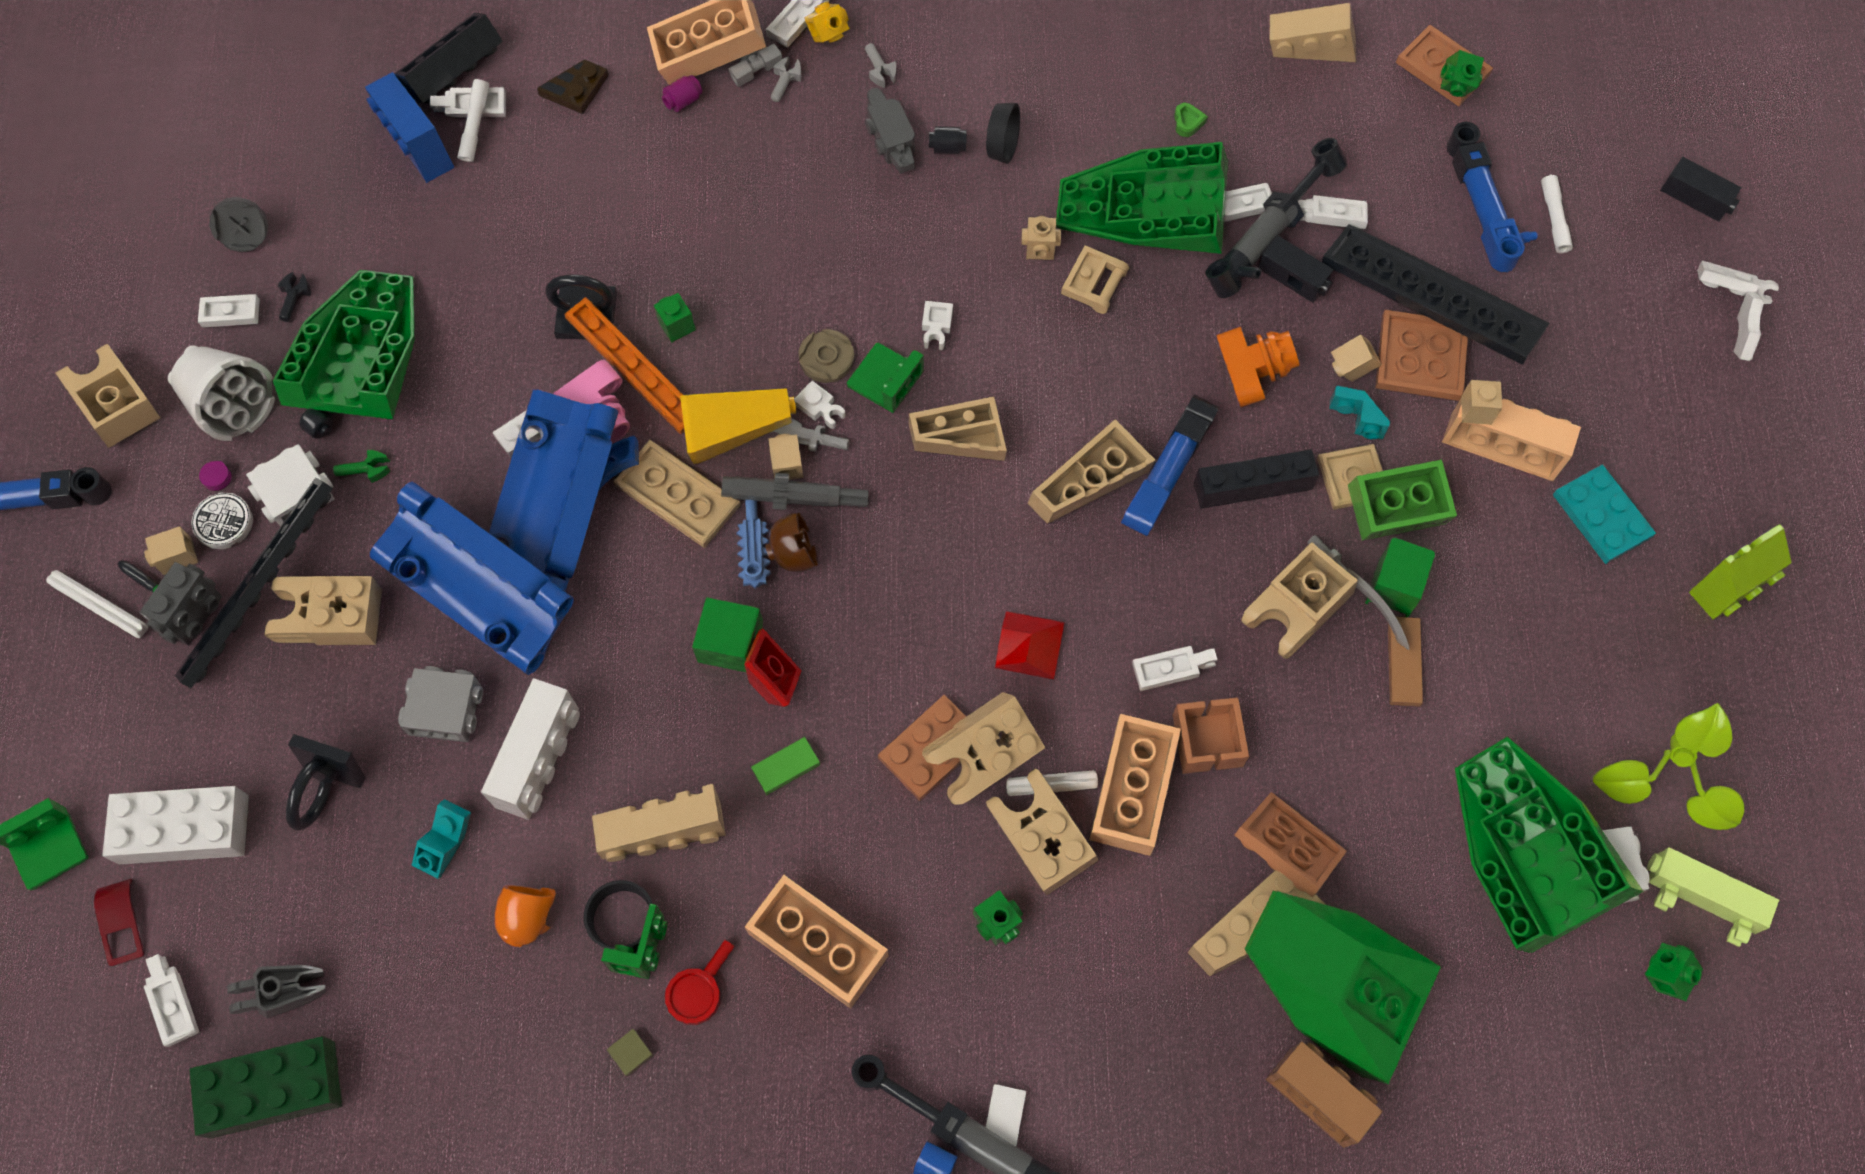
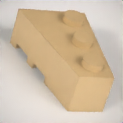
M994 397L909 413V429L914 451L1005 461L1007 449Z

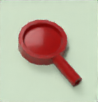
M726 940L722 942L704 970L686 969L677 973L669 981L665 990V1003L668 1012L677 1021L686 1025H699L708 1021L716 1013L720 1005L721 992L714 976L735 947Z

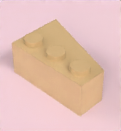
M1350 3L1270 15V44L1273 57L1356 62V35Z

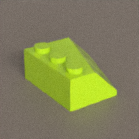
M1780 524L1758 537L1750 545L1747 544L1733 556L1730 555L1725 558L1689 592L1713 620L1722 613L1726 617L1730 616L1742 607L1739 601L1744 598L1748 602L1764 591L1761 588L1762 585L1768 583L1772 586L1786 576L1783 570L1792 562L1784 528Z

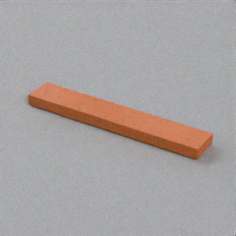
M587 297L565 313V318L681 435L685 431L680 396L683 394Z

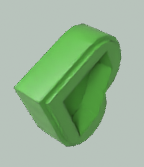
M1181 103L1176 107L1174 115L1177 122L1176 132L1182 137H1191L1207 122L1208 116L1189 103Z

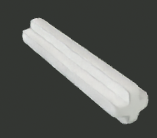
M1094 770L1043 775L1053 792L1095 789L1098 785L1097 773ZM1028 776L1008 778L1006 781L1008 795L1034 794L1033 788L1027 779Z

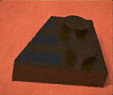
M584 59L539 86L537 92L542 98L583 114L608 78V70Z

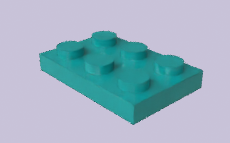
M1603 464L1562 486L1553 493L1554 498L1605 564L1648 541L1656 534Z

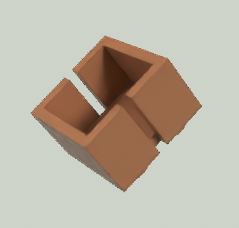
M1238 698L1211 700L1206 709V716H1202L1206 707L1205 701L1176 705L1172 716L1174 727L1181 729L1177 745L1182 774L1210 771L1213 764H1215L1216 770L1244 767L1249 758Z

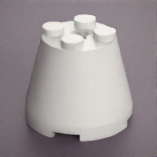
M195 345L189 346L168 374V382L172 385L173 390L199 428L218 440L232 441V437L239 436L246 431L254 432L266 420L275 401V397L272 396L271 381L274 378L267 368L251 358L221 350L197 347Z

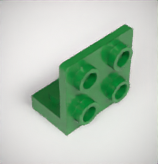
M876 343L847 381V387L889 412L894 413L924 372V355L913 350L907 358L880 343Z
M50 798L39 802L0 824V845L9 849L22 880L30 891L46 884L89 858L66 807Z
M650 903L637 954L634 953L633 948L623 945H615L614 949L604 948L601 961L611 972L649 980L651 971H656L660 953L656 952L659 940H664L668 922L664 921L665 917L656 904Z

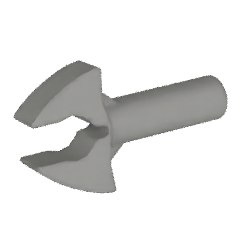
M867 44L865 51L875 67L874 70L869 71V79L885 88V80L882 76V73L889 75L891 81L895 84L897 74L896 62L884 63L874 44Z
M789 56L774 65V74L780 75V78L771 94L773 101L779 102L790 81L796 80L801 82V66L798 59L795 67L786 72V69L790 64Z

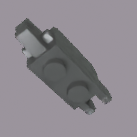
M870 89L867 93L869 100L867 107L868 118L865 119V125L869 135L874 134L876 139L874 142L878 154L884 156L887 164L893 163L899 173L915 169L913 158L915 152V133L900 102L895 99L886 100L881 89Z

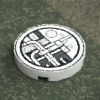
M218 493L207 497L199 503L193 512L191 525L193 533L204 545L212 549L231 548L230 545L236 542L240 543L247 537L252 529L254 519L250 507L241 497L233 493Z

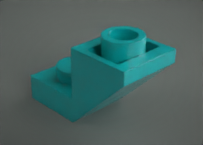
M1341 386L1335 387L1330 399L1329 409L1337 410L1342 414H1357L1354 434L1362 435L1367 439H1383L1389 428L1390 421L1369 395L1362 390Z
M446 799L441 801L437 805L432 829L417 840L412 866L439 879L465 838L471 812Z

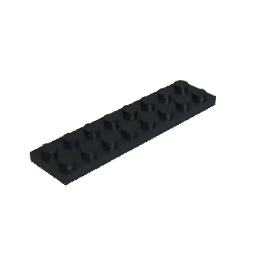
M1350 224L1347 225L1322 259V263L1335 271L1522 365L1549 325V322Z

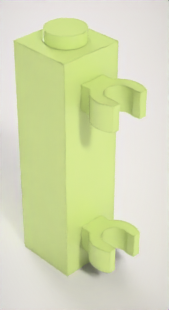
M1670 847L1658 854L1655 853L1651 857L1647 866V870L1650 871L1649 883L1661 889L1653 906L1666 912L1668 907H1674L1677 897L1713 913L1734 924L1727 936V942L1738 947L1741 946L1742 942L1748 943L1751 933L1757 934L1770 928L1779 899Z

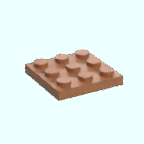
M1384 310L1378 354L1382 365L1377 367L1375 388L1459 401L1464 393L1468 337L1424 315Z
M1272 792L1234 835L1241 841L1244 847L1256 852L1266 860L1273 870L1281 872L1293 882L1298 890L1306 892L1312 898L1347 852Z

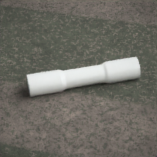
M473 80L465 130L462 134L457 158L466 162L474 161L481 116L490 84L483 80Z
M1549 175L1541 180L1550 214L1554 245L1557 253H1567L1573 249L1562 206L1560 185L1556 175Z

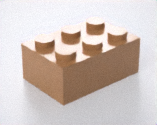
M1301 1041L1289 1049L1265 1080L1340 1146L1345 1148L1359 1143L1383 1112L1376 1106L1378 1101L1366 1090L1361 1089L1359 1091L1349 1082L1351 1080L1349 1075L1337 1066L1332 1068L1322 1059L1324 1054L1311 1043L1306 1045Z

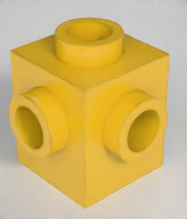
M829 1L814 7L815 12L804 17L814 42L823 43L827 40L829 43L835 42L843 37V32L850 29L847 24L849 19L845 9L840 7L839 4H830Z

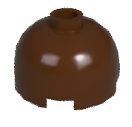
M800 512L791 513L778 519L769 532L770 543L765 545L770 560H776L780 567L790 572H803L818 565L815 545L811 546L807 534L810 530Z

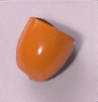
M517 885L503 886L497 898L495 908V928L501 939L510 946L520 948L522 945L535 941L539 935L546 933L550 929L545 923L549 909L554 903L555 889L545 887L536 889Z

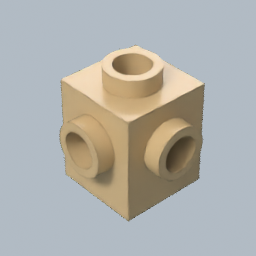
M1045 216L1028 217V227L1022 228V245H1027L1026 259L1054 260L1055 246H1060L1061 229H1056V218H1047Z

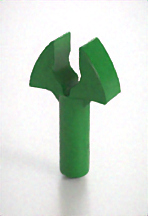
M367 450V458L364 461L335 465L333 473L336 477L366 473L370 482L374 483L390 473L388 466L374 468L377 463L390 462V460L381 452Z

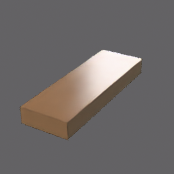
M1396 617L1407 638L1410 650H1407L1396 641L1395 635L1388 624L1390 705L1420 707L1423 704L1420 618Z

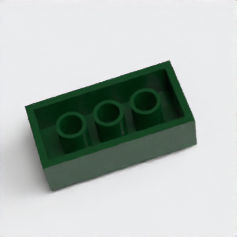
M323 1036L189 1068L195 1136L212 1139L342 1107L335 1041Z

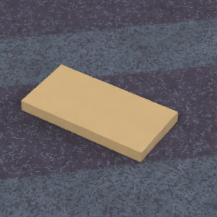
M649 440L639 451V465L623 470L613 481L617 488L703 548L709 544L741 506L740 501L737 499L721 497L722 489L652 440Z

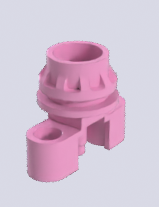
M606 360L596 362L553 393L573 401L585 404L599 403L617 409L619 413L610 440L612 444L620 441L630 429V423L625 418V409L619 404L616 396L611 395L621 386L623 380Z

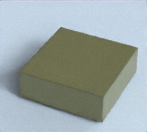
M634 1029L630 1030L606 1049L627 1077L654 1056Z

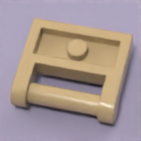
M1084 246L1062 287L1061 294L1091 306L1098 313L1105 314L1110 306L1109 301L1121 278L1126 276L1129 266L1124 261ZM1105 268H1107L1112 273L1100 296H1098L1093 291Z

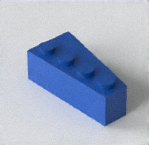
M393 72L365 86L369 98L366 99L369 107L374 114L376 113L383 127L387 128L392 139L397 141L405 156L408 155L426 183L455 168L435 127Z

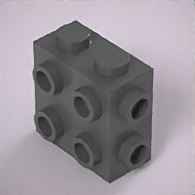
M174 562L139 613L149 620L146 625L159 632V636L172 644L180 641L189 646L192 640L201 633L203 624L209 615L218 608L222 595L214 588L216 583L204 576V571L190 563L185 567Z

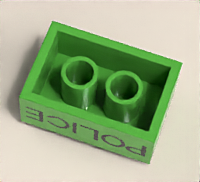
M1442 460L1359 475L1348 484L1362 541L1445 525L1457 516Z

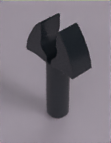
M293 272L286 275L278 284L280 291L287 293L279 314V319L283 322L290 321L298 297L301 295L311 296L309 282L303 273L299 284L294 286V288L296 276Z

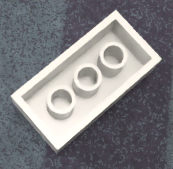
M534 678L532 679L481 790V793L496 809L530 820L532 813L538 811L542 802L541 793L545 784L548 785L551 782L555 773V767L553 766L558 756L563 755L567 746L566 737L570 728L573 729L576 726L580 716L579 708L568 690Z
M236 786L109 794L102 856L117 864L244 856L249 795Z

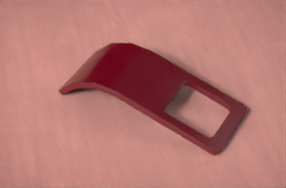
M132 878L98 888L94 895L95 914L109 966H115L144 956L130 896ZM132 928L137 951L114 959L107 937L108 934Z

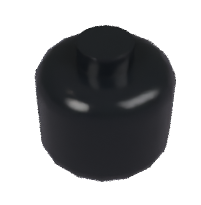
M309 408L302 414L299 425L312 438L320 439L329 435L332 431L333 418L325 411Z

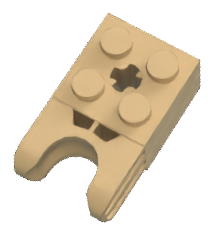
M106 344L96 350L99 356V365L92 372L80 375L72 372L66 366L55 373L92 427L109 448L160 419V417L113 350Z
M1311 542L1244 611L1242 623L1254 629L1265 620L1275 619L1282 622L1287 628V633L1279 642L1278 654L1284 659H1288L1354 594L1358 580Z
M372 576L276 577L273 579L271 586L273 592L283 600L295 601V608L285 618L268 621L265 628V636L270 640L278 643H315L316 645H376L382 589Z
M1002 692L953 725L954 728L923 749L922 755L927 762L937 765L951 758L960 759L962 764L960 776L947 789V795L951 803L960 805L968 802L1045 749V746L1016 697ZM1000 732H1002L1001 739L998 736Z
M1034 769L1028 773L1027 777L1034 791V801L1027 810L1023 812L1012 811L1003 804L999 797L990 798L986 801V804L1044 893L1048 895L1099 860L1039 770ZM1051 843H1055V845L1057 843L1061 844L1058 847L1060 853L1056 856H1053L1052 853L1046 854Z

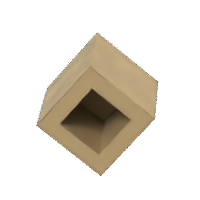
M1363 335L1355 337L1331 352L1335 359L1332 362L1334 370L1339 377L1344 376L1351 382L1382 365L1371 342Z
M1471 380L1461 396L1462 423L1492 425L1502 409L1501 382Z
M780 434L775 438H768L774 478L775 473L789 474V480L804 478L797 434Z
M180 526L145 538L148 550L144 551L146 560L151 567L155 566L163 575L167 574L174 562L185 567L189 563L192 565L198 563L192 538Z

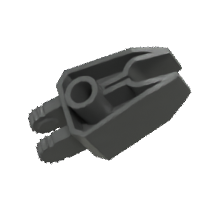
M307 965L259 967L253 974V979L227 985L228 994H241L255 990L256 999L231 1004L229 1006L230 1013L239 1014L258 1010L259 1014L268 1019L309 1004L326 993L325 985L301 987L300 985L303 982L324 977L323 969Z

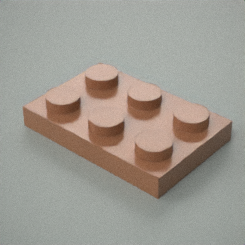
M1431 25L1396 60L1398 65L1457 106H1460L1474 92L1472 91L1464 97H1455L1448 91L1440 89L1442 83L1440 74L1447 58L1459 50L1471 52ZM1484 61L1481 69V84L1490 76L1493 67Z
M943 695L878 754V759L921 801L961 764L959 758H951L938 765L929 763L922 755L923 749L954 728L953 725L966 716Z

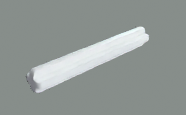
M54 570L47 577L46 581L52 587L134 637L141 638L147 632L148 626L143 621L60 571Z

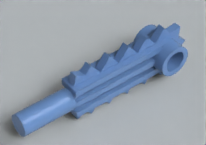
M745 500L746 520H743L742 524H738L740 530L736 532L738 536L742 537L737 542V545L743 548L737 553L739 557L743 558L738 563V566L744 569L738 576L744 579L743 586L750 585L756 589L762 584H767L766 577L771 574L769 570L765 569L770 564V561L764 558L768 555L764 546L769 543V540L763 537L769 530L765 528L767 522H761L758 519L757 501Z

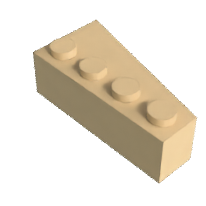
M1274 871L1191 947L1188 954L1209 976L1248 956L1245 951L1246 944L1273 890L1321 904L1325 903L1316 894L1312 898L1306 892L1298 890L1285 875Z

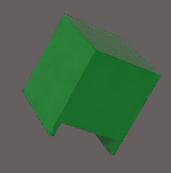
M1392 538L1378 561L1370 586L1380 595L1390 609L1406 614L1405 617H1409L1422 598L1435 552L1398 538ZM1366 597L1365 604H1368L1369 601L1372 602L1368 597Z
M706 597L692 645L697 662L746 672L744 663L758 631L763 626L760 609Z

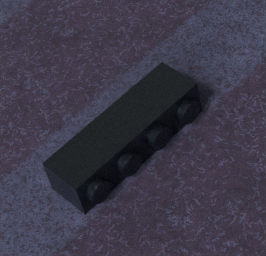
M475 12L394 74L414 101L429 103L430 96H438L437 92L444 87L448 88L455 84L460 74L473 70L478 65L477 61L482 57L494 54L498 49L497 46L503 40L486 14Z
M1310 449L1198 468L1194 487L1200 509L1313 490L1319 477V472L1313 451Z

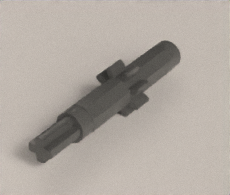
M775 473V480L739 476H723L721 497L773 502L772 509L786 510L787 503L838 507V505L867 507L868 490L840 488V486L821 483L789 481V474Z

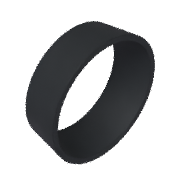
M997 103L994 106L986 137V152L989 158L1006 164L1012 160L1020 130V107L1018 103Z
M626 880L611 881L595 890L588 899L584 909V925L589 937L599 946L609 949L615 948L604 943L597 935L594 927V916L597 907L607 896L615 892L629 891L641 896L646 901L648 907L650 903L653 904L648 893L638 884ZM641 937L632 944L627 945V947L635 948L639 946Z

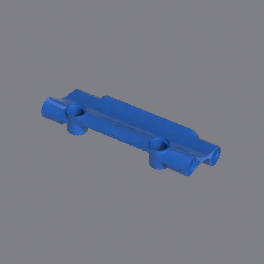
M533 390L489 534L496 539L503 540L507 547L538 568L551 579L550 581L566 592L569 579L572 578L579 559L612 446V441L610 440L619 411L604 404H585L545 391ZM526 430H537L541 436L540 441H529L525 435Z
M409 482L398 493L397 503L399 504V512L392 524L372 547L370 558L525 674L530 675L534 673L542 664L548 645L556 629L571 609L574 598L550 581L551 579L538 568L444 500L434 497L415 482ZM417 568L415 574L408 578L410 570ZM506 633L505 640L500 644H496L498 636Z

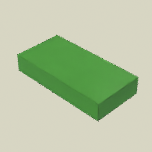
M803 737L753 765L751 769L764 792L768 795L820 766V762L806 738Z

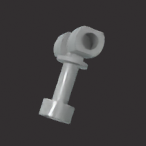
M773 43L761 51H755L741 57L738 64L729 68L730 76L734 83L740 87L754 79V72L763 67L767 71L772 69L777 62L782 60V54Z

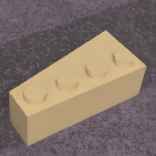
M1115 419L1032 492L1028 504L1048 524L1148 473L1156 460Z
M714 785L702 786L703 793L690 794L688 790L676 793V797L670 802L659 800L658 798L646 801L642 805V809L636 810L634 806H627L593 815L592 820L598 855L608 862H615L625 859V855L638 853L640 856H646L656 853V849L669 847L671 850H677L687 847L690 842L700 841L702 844L718 841L719 837L726 836L721 803Z

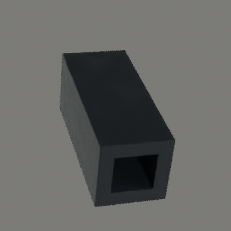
M1682 156L1660 191L1719 222L1725 213L1731 215L1740 202L1736 196L1742 187Z
M1278 235L1262 254L1258 266L1262 272L1312 303L1315 302L1319 295L1325 296L1333 284L1330 278L1334 269Z

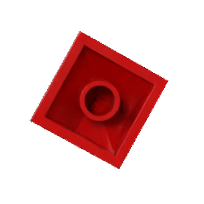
M1006 611L995 668L1054 680L1065 622Z
M762 628L758 631L744 663L749 683L768 704L786 707L791 701L802 670Z

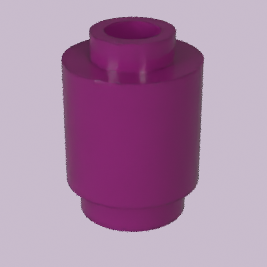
M693 75L683 76L663 88L662 101L669 110L672 109L675 112H679L699 99V95L702 94V87Z

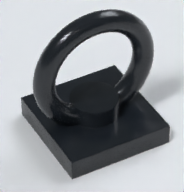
M575 274L558 276L547 284L545 289L546 297L551 304L557 307L554 329L556 339H585L565 318V313L585 297L614 324L617 297L615 286H607L595 278Z
M293 734L288 746L303 768L297 775L288 795L286 821L290 828L301 831L311 826L320 816L329 798L334 780L361 788L366 777L352 753ZM313 777L320 781L316 796L308 811L302 817H299L302 795L310 779Z

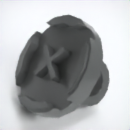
M231 197L225 198L216 204L210 215L209 227L213 237L223 243L224 247L234 251L245 252L254 250L265 240L268 233V220L265 212L258 204L246 198Z

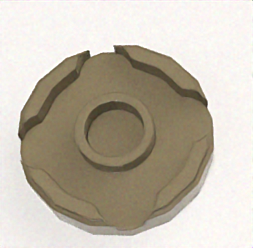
M825 329L816 334L815 332L809 334L802 341L798 351L800 367L805 375L814 381L822 383L836 382L844 378L851 371L855 360L854 350L848 337L839 331Z

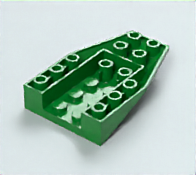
M1223 142L1141 149L1060 179L1056 227L1132 245L1222 254L1228 158Z
M359 270L303 322L273 379L281 405L393 420L415 341L413 276Z
M1505 737L1455 768L1471 865L1517 950L1533 953L1644 892L1585 804L1511 738Z
M1274 890L1245 947L1248 956L1297 1030L1360 1077L1389 1084L1441 966L1356 913Z

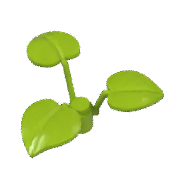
M1719 703L1705 710L1690 714L1677 724L1675 734L1670 739V750L1664 751L1663 758L1651 775H1649V769L1645 763L1636 760H1624L1604 767L1593 776L1594 784L1612 799L1627 804L1637 803L1650 795L1651 784L1649 782L1656 780L1667 761L1671 759L1677 766H1689L1691 768L1696 790L1699 794L1689 798L1686 803L1687 812L1692 820L1706 828L1726 830L1740 825L1744 814V801L1740 794L1732 788L1714 786L1705 792L1696 766L1698 751L1708 757H1717L1725 753L1731 746V724Z

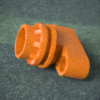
M1241 327L1216 335L1241 408L1265 400L1259 378L1269 375L1271 382L1276 381L1275 374L1279 373L1282 378L1287 376L1291 369L1300 366L1289 331L1283 333L1270 331L1266 333L1267 338L1262 339L1261 335L1258 334L1256 335L1258 343L1247 346Z

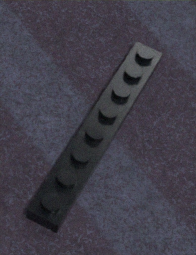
M315 477L175 674L180 683L192 688L195 683H200L208 672L207 666L213 657L217 658L223 652L227 637L231 632L234 633L240 628L244 620L242 617L249 607L252 608L257 604L261 597V589L266 582L270 583L276 577L279 571L278 565L284 557L288 558L293 553L297 545L295 541L301 533H306L314 522L312 517L317 510L324 508L331 498L330 492L333 489L331 486Z

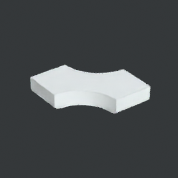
M1746 292L1737 316L1739 330L1733 352L1739 359L1747 361L1752 360L1761 336L1760 316L1764 301L1756 293Z

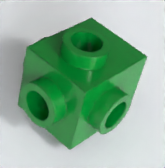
M1462 50L1454 53L1447 58L1441 70L1440 77L1442 78L1440 89L1448 91L1455 97H1464L1477 89L1482 81L1481 69L1484 58Z
M1000 890L974 908L973 915L979 922L976 928L985 941L991 939L995 946L1003 941L1006 945L1020 935L1018 929L1022 926L1023 921L1020 917L1023 916V913L1014 900L1008 902ZM1000 918V919H1002L1004 922H1001V923H1000V922H997L995 919Z
M1662 943L1657 953L1651 957L1649 967L1644 975L1657 992L1686 1001L1694 985L1699 983L1703 968L1696 959L1695 953L1689 948L1682 945H1676L1675 947Z

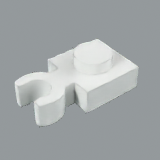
M925 301L922 331L927 332L924 334V348H928L929 342L936 339L939 341V350H943L945 346V336L943 333L950 334L953 304Z
M811 381L795 398V406L814 421L822 416L825 424L831 429L836 427V422L830 418L832 415H839L843 419L846 417L845 410L841 406L831 405L834 402V397L814 381Z

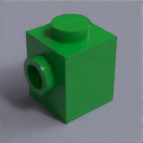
M679 293L666 296L654 304L658 322L671 343L696 331L692 313Z

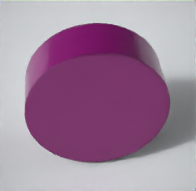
M210 461L199 472L201 483L211 491L224 489L229 485L232 478L231 471L221 461Z

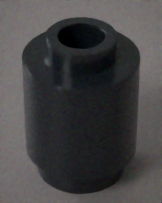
M935 126V131L929 132V148H934V154H960V152H966L967 130H960V127Z

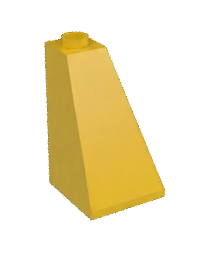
M787 388L680 396L687 453L693 464L706 461L792 423L791 414H796L794 396H788Z

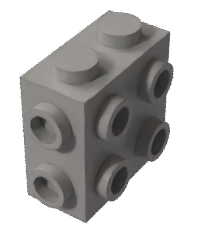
M426 666L425 669L414 668L412 678H408L405 692L407 699L405 707H401L399 711L398 722L400 727L410 736L468 742L470 733H474L476 729L477 718L474 715L476 706L481 703L483 698V687L473 673L466 670H455L454 673L443 672L441 668Z

